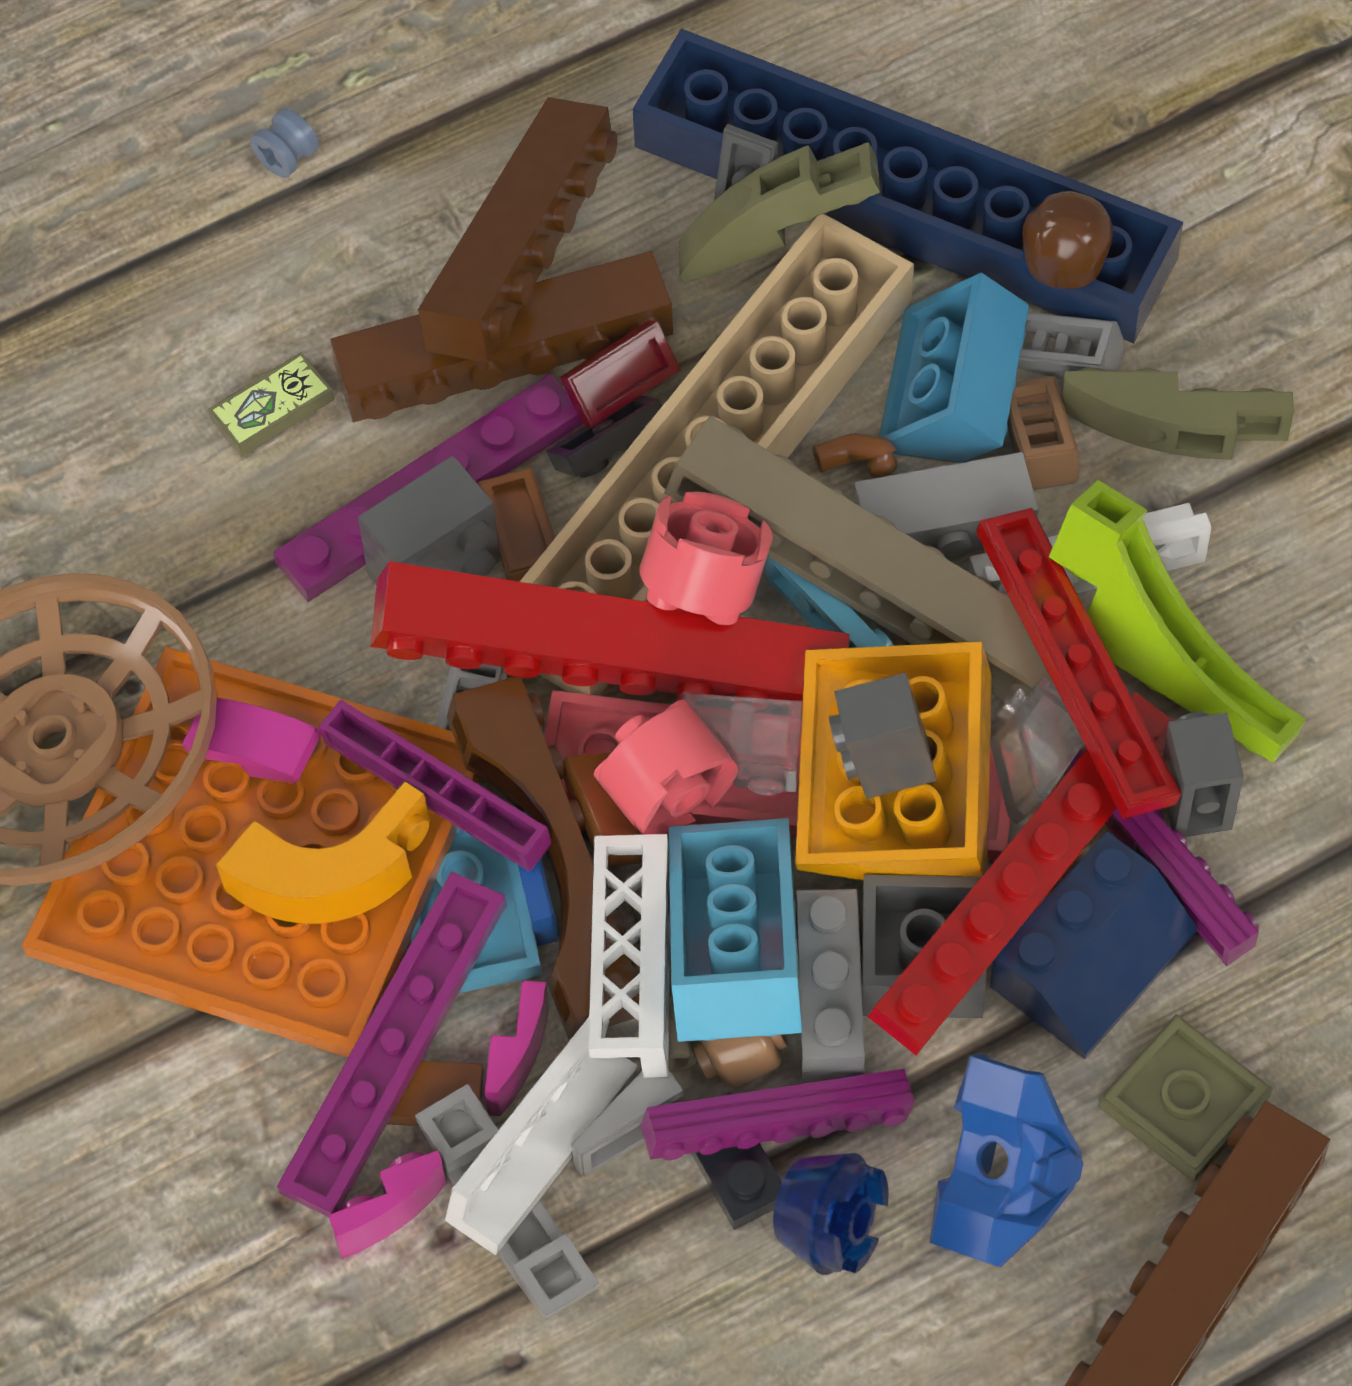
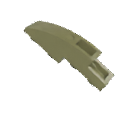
M869 142L819 161L816 160L809 145L766 164L731 186L695 219L679 240V275L683 283L685 284L702 277H711L726 268L745 261L766 257L773 251L786 247V227L809 222L818 215L845 205L858 204L868 197L880 193L878 161Z
M1084 368L1079 371H1064L1061 397L1066 413L1069 416L1110 437L1139 447L1196 458L1232 460L1236 441H1288L1294 414L1293 392L1274 391L1269 388H1256L1250 391H1218L1207 387L1192 391H1179L1178 372L1160 371L1154 368H1142L1136 371H1103L1099 368Z

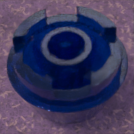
M857 1153L809 1156L798 1159L786 1173L777 1194L773 1214V1229L777 1241L820 1275H829L833 1272H841L842 1270L852 1273L859 1272L872 1256L879 1241V1238L870 1236L869 1232L874 1221L876 1204L888 1207L889 1188L886 1174L883 1170L866 1164L864 1158Z

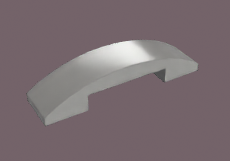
M468 1084L415 1115V1119L433 1152L439 1151L444 1171L453 1186H455L498 1132L497 1127ZM540 1200L497 1253L517 1284L545 1320L599 1288V1282L566 1233L562 1235Z

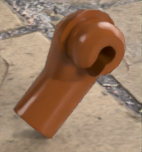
M850 433L812 446L813 456L821 473L864 460L867 462L868 473L873 477H880L895 472L898 468V462L893 454L896 448L887 438Z

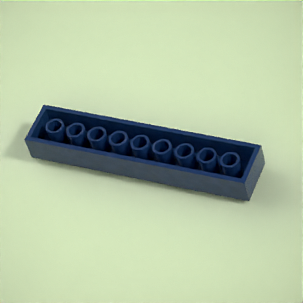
M682 28L633 107L634 145L636 148L714 179H717L724 128L727 124L778 142V158L809 145L816 160L819 161L869 142L878 161L880 193L870 196L858 204L845 205L824 213L825 215L874 242L963 277L970 278L983 273L1018 298L1062 316L1117 321L1123 340L1133 344L1178 260L1183 222ZM1063 191H1075L1096 199L1107 211L1113 225L1112 243L1099 275L1089 285L1075 289L1050 287L1035 279L1026 264L1022 232L1027 215L1048 195Z

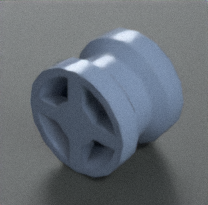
M287 108L279 110L274 115L272 125L268 129H259L250 139L251 147L259 160L271 172L282 178H288L296 171L297 161L301 157H311L319 148V140L309 124L297 113Z

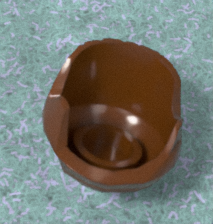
M1063 191L1048 195L1027 215L1022 234L1025 260L1031 275L1038 281L1043 282L1044 285L1062 289L1085 287L1097 278L1113 239L1111 219L1100 202L1091 196L1075 191Z

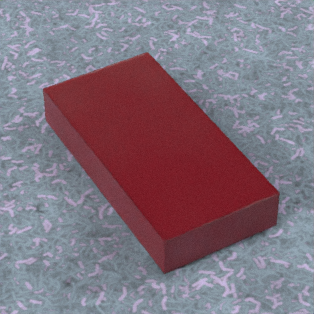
M649 320L559 378L583 425L593 427L681 371V368L659 323Z

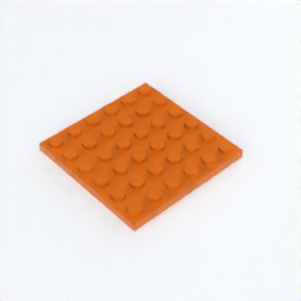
M165 646L155 670L161 677L170 703L200 691V686L189 655L186 652ZM209 659L213 668L217 698L243 702L272 710L315 726L317 729L336 704L343 700L476 784L479 782L480 777L466 769L453 732ZM146 688L132 716L153 710L152 701ZM195 717L171 727L170 740L164 760L154 779L149 784V788L163 794L178 775L189 754L182 746V743ZM153 734L124 742L121 755L114 768L134 779L148 756ZM320 736L298 783L250 777L240 764L204 759L190 788L172 812L146 837L117 857L90 870L52 881L24 939L22 948L28 957L348 1058L398 969L416 922L421 916L434 886L444 857L448 853L456 835L457 826L428 809L431 822L429 823V829L425 838L414 850L405 851L412 878L401 890L377 907L357 916L329 923L307 924L282 921L251 909L225 892L216 867L220 859L255 820L293 845L310 849L329 848L349 841L358 835L398 789L327 746L322 736ZM97 787L82 820L93 816L111 804L116 797ZM130 806L123 814L101 829L80 839L73 840L65 854L64 860L107 842L132 825L144 812Z

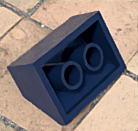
M1107 831L1033 912L992 962L990 988L1083 1059H1086L1195 936L1198 927L1156 867Z

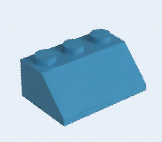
M979 273L905 309L879 437L887 438L896 448L893 454L964 463L1003 446L1008 430L1007 420L1012 394L1017 381L1016 372L1021 346L1025 339V324L1029 304L983 273Z

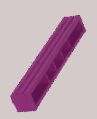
M343 700L336 704L318 726L323 741L327 746L396 789H399L404 782H407L424 794L429 810L530 872L551 846L552 842L546 826Z
M1086 747L1066 759L1064 777L1087 750ZM1118 808L1105 825L1118 840L1156 867L1198 927L1197 932L1217 954L1220 960L1228 966L1256 946L1259 935L1257 921L1248 911L1242 912L1234 903V895L1225 884L1219 885L1211 876V870L1206 861L1200 856L1195 857L1187 848V841L1181 832L1177 829H1170L1164 822L1162 811L1158 809L1123 819Z
M905 1069L651 1106L647 1107L641 1129L650 1160L658 1158L675 1160L684 1154L700 1152L701 1154L708 1155L729 1147L737 1146L740 1149H747L758 1143L768 1141L786 1143L795 1137L807 1135L819 1138L833 1131L847 1129L849 1132H858L868 1126L879 1124L896 1126L907 1120L914 1106V1097Z

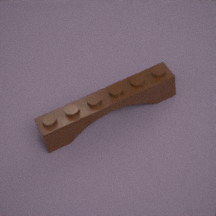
M511 677L453 694L447 719L466 769L491 784L513 803L518 810L522 812L527 811V815L530 814L531 818L548 829L552 843L546 853L552 863L560 893L562 922L557 959L548 982V987L568 1039H571L589 1017L594 852H588L581 834L585 831V822L580 805L575 798H567L561 780L564 778L565 772L560 753L555 745L547 746L541 727L544 726V715L540 701L534 692L527 694L522 678ZM617 907L606 917V923L623 936L626 933V926L622 914ZM606 939L607 950L613 945L608 939ZM625 954L621 955L605 969V976L619 989L624 988L640 973V967L633 961L630 962V959ZM604 992L605 1004L611 999L606 992ZM639 993L632 998V1000L636 1002L638 1005ZM622 1007L609 1019L608 1027L634 1019V1017Z

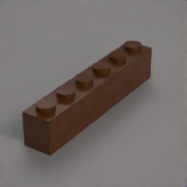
M551 97L546 99L418 308L427 352L489 363L500 342H505L508 339L513 320L522 305H527L530 302L536 281L542 271L551 266L556 247L564 234L570 233L573 229L576 214L585 198H590L593 195L597 178L605 164L611 163L615 157L618 139L616 132L611 130L608 107Z
M648 251L536 282L530 302L527 305H522L513 320L508 339L505 342H500L489 363L427 352L419 314L330 338L335 370L352 422L354 423L365 419H382L397 410L419 404H436L445 400L448 396L473 389H490L499 385L502 381L528 374L541 375L560 365L582 359L587 360L649 320L659 323L665 337L673 335L672 302L653 252Z
M1268 1101L1264 1102L1254 1118L1244 1114L1235 1126L1226 1144L1233 1151L1222 1167L1212 1162L1205 1171L1194 1192L1195 1195L1201 1198L1190 1215L1183 1211L1176 1215L1162 1240V1243L1168 1246L1167 1251L1157 1265L1150 1260L1143 1265L1129 1290L1131 1294L1136 1296L1124 1315L1117 1310L1113 1311L1096 1340V1343L1103 1346L1091 1365L1083 1360L1080 1361L1065 1386H1179L1322 1166L1331 1139Z

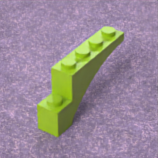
M1097 480L1070 505L1049 558L1067 568L1075 577L1086 580L1097 587L1087 614L1113 663L1141 680L1151 690L1160 692L1192 713L1206 712L1209 715L1227 712L1234 739L1242 743L1247 750L1259 754L1274 763L1298 737L1306 719L1272 696L1244 672L1213 640L1196 618L1168 575L1149 535L1144 521L1147 509Z

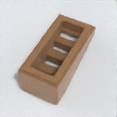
M1055 375L1016 381L1007 426L1014 453L1023 452L1033 490L1075 483L1079 479V451ZM1046 401L1048 405L1019 409L1018 407Z

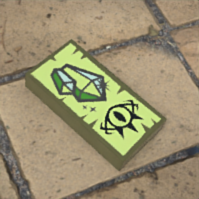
M300 352L208 408L212 422L237 453L243 457L334 401V394L329 384L305 355Z

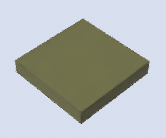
M1175 1014L1099 1098L1098 1108L1188 1179L1195 1182L1226 1147L1227 1141L1244 1114L1253 1117L1264 1102L1270 1098L1273 1088L1183 1018Z

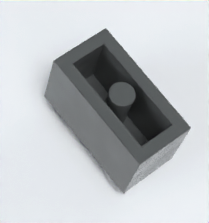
M906 673L834 691L839 714L829 716L837 752L841 753L848 780L859 777L866 799L937 781L926 731Z
M1193 712L1181 716L1176 721L1168 722L1162 757L1182 793L1176 805L1166 807L1172 830L1177 829L1184 837L1232 830L1244 774L1228 713L1209 715L1206 712Z

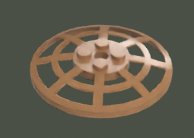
M80 573L38 577L0 590V622L18 613L36 608L39 640L26 643L0 657V681L14 671L38 660L42 661L43 677L19 687L9 696L0 692V819L19 802L30 806L45 807L43 831H15L0 827V844L21 848L41 847L39 866L18 869L0 868V885L20 886L52 882L83 873L117 857L146 837L165 819L192 785L207 755L215 727L217 694L213 668L196 632L180 611L159 594L131 581L107 575ZM73 601L106 602L133 609L143 615L126 643L123 644L115 639L94 634L72 633L63 635L59 603ZM161 627L170 632L189 655L200 686V691L170 703L161 677L150 662L143 657ZM65 654H92L111 659L113 662L96 683L83 676L67 674ZM134 673L146 687L152 701L153 710L122 719L112 699L130 675ZM201 714L193 746L178 775L163 794L149 788V784L154 779L164 760L170 740L171 727ZM53 732H66L65 738L59 745L51 749H41L42 742L48 735ZM153 734L148 756L134 779L114 768L121 755L124 742ZM96 787L116 797L111 804L93 816L68 826L69 802L83 797ZM130 806L144 812L132 825L107 842L64 860L67 842L80 839L101 829L123 814Z

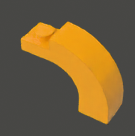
M404 782L358 835L349 841L329 848L310 849L293 845L254 820L216 864L225 892L261 914L287 922L307 924L329 923L365 913L390 899L412 878L405 851H412L420 845L428 832L429 823L431 822L424 794L407 782Z

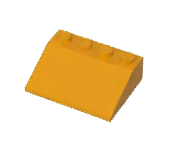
M982 642L805 650L795 862L797 870L862 881L864 880V875L982 877L988 868L992 674ZM906 673L926 731L937 781L866 799L859 777L848 780L841 753L837 752L829 723V716L839 714L834 691Z

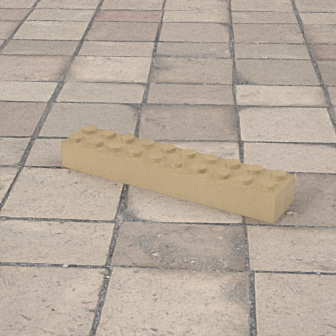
M825 214L818 215L520 582L649 602L646 598L648 588L640 576V565L657 508L664 498L669 497L664 492L676 463L708 417L712 416L725 425L737 427L748 439L775 455L788 458L912 302L914 264ZM671 498L670 504L678 502ZM545 673L539 674L566 692L600 696L609 684L597 682L594 686L580 687L564 683L562 676Z

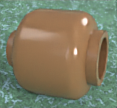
M785 1034L725 1038L710 1041L702 1040V1042L693 1046V1051L708 1079L719 1075L722 1081L729 1087L741 1088L777 1070L782 1063L781 1050L788 1047V1042Z

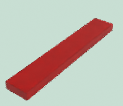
M1033 508L980 520L976 534L1122 818L1126 819L1176 805L1182 793L1062 565L1049 558L1053 547Z

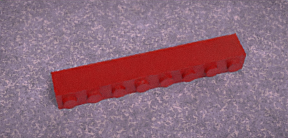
M389 561L377 578L370 647L387 649V655L396 659L417 660L422 658L423 655L446 658L445 663L455 668L475 669L479 668L481 664L504 667V672L514 677L532 678L540 673L562 676L564 683L573 686L588 687L596 685L597 682L620 685V691L631 695H650L656 690L675 693L678 700L684 699L690 704H706L715 699L734 702L733 707L743 712L759 713L765 712L769 708L790 711L792 718L802 720L805 650L849 648L850 634L740 616L737 622L732 625H721L712 622L705 615L692 613L680 608L663 610L645 601Z

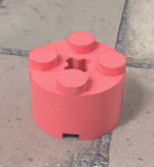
M685 492L683 502L671 504V496L664 498L658 505L640 565L641 579L648 588L647 600L655 607L663 610L680 608L692 613L705 615L709 620L717 624L732 625L736 623L739 614L747 610L753 603L773 539L770 527L763 520L759 528L747 519L750 512L749 508L735 500L706 492Z
M683 699L673 703L664 712L648 721L643 715L635 716L627 721L616 732L615 739L619 745L595 769L593 775L635 829L641 832L642 835L667 834L669 837V827L691 825L696 821L690 811L703 800L712 808L725 795L737 776L738 766L714 733L690 704Z

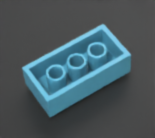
M789 818L669 827L671 986L678 1042L802 1033L794 874Z

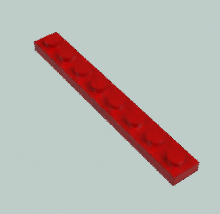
M1135 691L1131 698L1162 754L1168 722L1173 720ZM1088 750L1084 752L867 1016L914 1055L917 1056L1116 811L1117 806Z

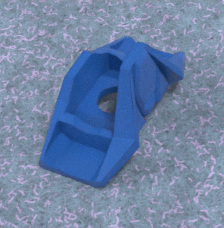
M973 1054L969 1057L954 1105V1109L962 1114L963 1124L955 1165L951 1176L939 1180L937 1183L929 1243L997 1267H1002L1047 1224L1068 1195L1074 1190L1082 1173V1151L1065 1123L1044 1073L1026 1071L988 1059L987 1055ZM999 1143L1007 1153L1008 1165L1001 1177L993 1179L988 1176V1173L991 1171L996 1145Z

